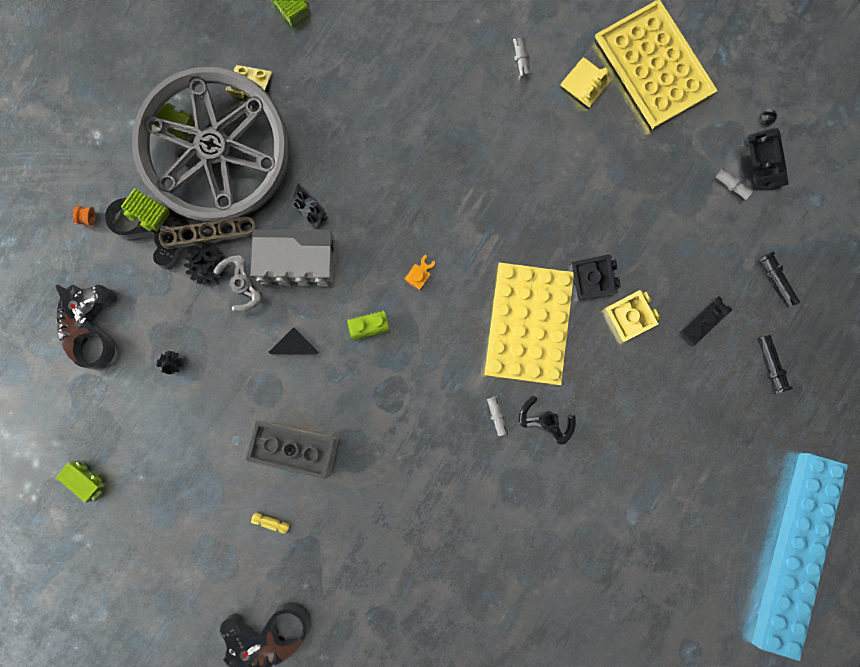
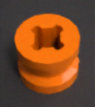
M75 206L73 210V221L75 224L85 223L88 226L94 224L96 214L93 207L83 208L82 206Z

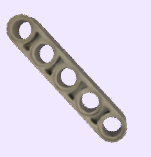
M239 217L167 228L160 232L159 240L164 248L174 249L202 243L244 238L252 235L255 223L250 217ZM248 223L252 228L249 231H244L241 229V225ZM224 226H230L232 232L225 234L221 229ZM204 229H211L213 235L205 237L202 232ZM185 232H192L194 236L191 240H185L183 234ZM166 235H172L174 240L171 243H165L163 238Z

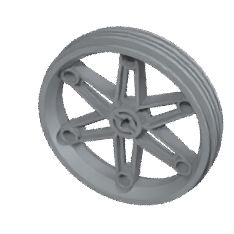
M197 67L180 71L166 78L143 101L133 128L132 146L134 160L146 187L166 207L191 219L213 222L239 218L250 214L273 195L286 171L289 156V140L285 122L279 109L261 86L250 78L229 69ZM202 84L203 90L195 92V87ZM207 84H222L236 88L250 96L251 99L218 122ZM190 87L195 127L156 117L170 98ZM199 100H205L212 127L203 129ZM257 103L260 105L259 109L255 112L251 111L250 106ZM263 112L267 115L273 131V157L236 142ZM245 113L248 117L228 137L222 130ZM156 122H159V129L153 131L152 125ZM168 128L196 135L193 144L168 134ZM150 134L188 149L160 179L151 160ZM205 143H207V144H212V143H214V144L217 145L219 148H217V147H211V148H209ZM230 147L256 157V162L228 156ZM195 154L202 160L181 177L176 175ZM265 160L272 161V166L268 169H264L262 166ZM219 162L221 164L224 184L223 191H219L211 164ZM228 163L268 173L262 184L251 195L235 204L233 203ZM205 169L217 208L195 206L179 199L172 193ZM168 179L173 181V185L170 188L165 187V182ZM227 197L229 204L226 207H221L220 200Z

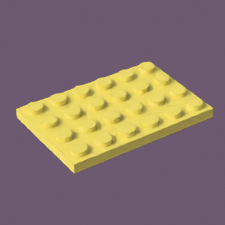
M656 0L602 30L595 36L652 129L717 92L716 87L660 0Z
M506 263L498 264L484 376L561 385L574 278L573 272Z

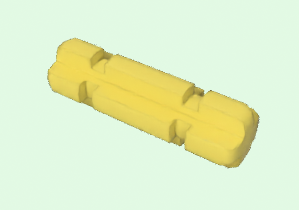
M254 513L251 522L253 524H261L262 527L274 531L279 530L283 534L289 531V523H281L280 520L268 516L263 517L259 513Z

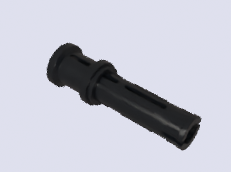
M773 251L758 260L763 263L767 270V276L773 278L790 308L801 301L782 272L784 267L779 265Z
M768 335L758 338L771 372L769 377L773 380L776 388L775 394L792 390L793 388L789 386L786 377L787 371L782 368L772 336Z

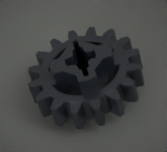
M202 243L201 248L195 245L194 252L188 251L191 256L185 257L188 263L184 264V267L189 268L186 274L192 275L190 279L193 281L197 280V283L200 285L203 281L206 285H209L210 281L217 283L216 278L222 279L223 277L221 274H215L213 271L223 261L222 259L225 258V255L223 253L219 254L221 250L218 247L214 249L212 244L208 248L204 243ZM209 253L214 254L216 259L211 258V255H209ZM195 270H200L202 276H199Z

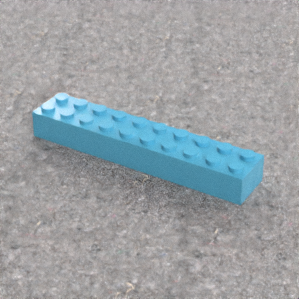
M799 453L752 639V644L762 650L800 661L845 479L847 464L810 453Z

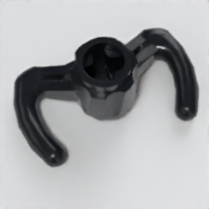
M532 396L520 410L519 424L524 428L535 425L552 433L558 444H566L575 431L576 416L574 414L569 415L568 429L565 434H562L559 428V416L556 413L546 411L538 417L527 418L528 410L537 402V397Z

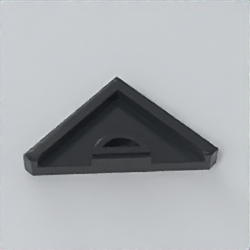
M294 327L269 351L271 355L319 353Z

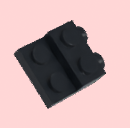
M610 254L572 262L578 300L618 293L621 283L619 277H615L614 270L618 269L615 258L612 259Z

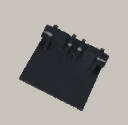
M298 182L292 203L298 211H301L308 223L313 224L317 229L320 221L324 222L327 220V213L306 188Z

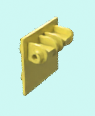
M583 57L560 85L590 107L612 79L608 75L610 73L608 69H598Z
M238 65L234 69L235 72L250 78L264 90H266L272 71ZM226 87L225 91L232 97L246 99L247 96L248 100L251 99L250 96L236 88Z

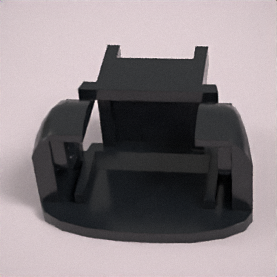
M779 127L749 134L747 136V144L750 148L754 183L763 189L789 185ZM778 167L777 174L763 177L758 176V171Z

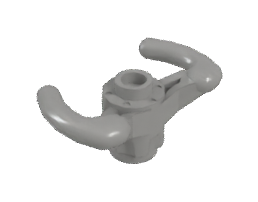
M241 255L231 256L221 261L214 269V273L220 274L228 265L236 264L235 276L230 280V288L238 295L252 297V300L243 305H234L232 310L233 312H245L256 307L262 301V293L253 289L245 273L246 260Z

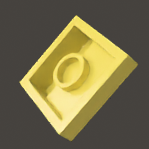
M639 290L606 308L623 342L660 324L658 320L661 317L656 308L652 310L649 305L652 301L647 292L643 293L642 290Z

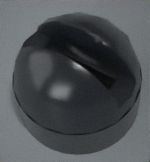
M773 109L764 111L760 116V121L765 126L772 125L777 119V113Z

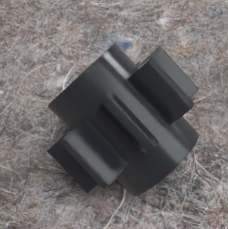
M167 351L164 354L160 353L157 367H161V372L169 375L179 372L180 366H182V359L178 358L179 353Z

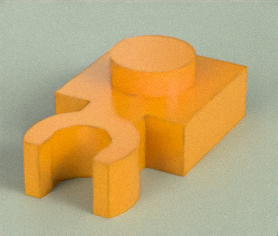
M427 255L422 257L420 267L414 264L404 279L418 290L422 289L431 276L427 271L435 266L434 260L430 265L425 264Z

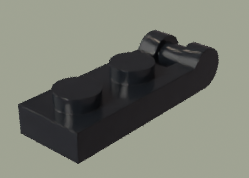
M720 296L716 297L679 332L692 346H695L733 310L729 305L726 306L722 302L723 299ZM715 307L721 311L718 315L713 311Z

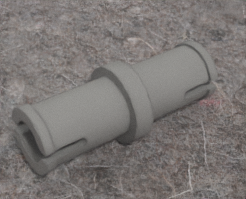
M520 37L518 41L514 39L515 61L518 62L520 77L525 78L527 74L531 76L530 55L526 50L525 38Z
M724 168L715 177L728 186L730 191L733 190L743 197L744 200L754 191L743 184L739 177L735 178Z
M499 396L488 398L487 401L492 413L491 419L494 420L498 436L510 433L504 417L506 413L502 410Z

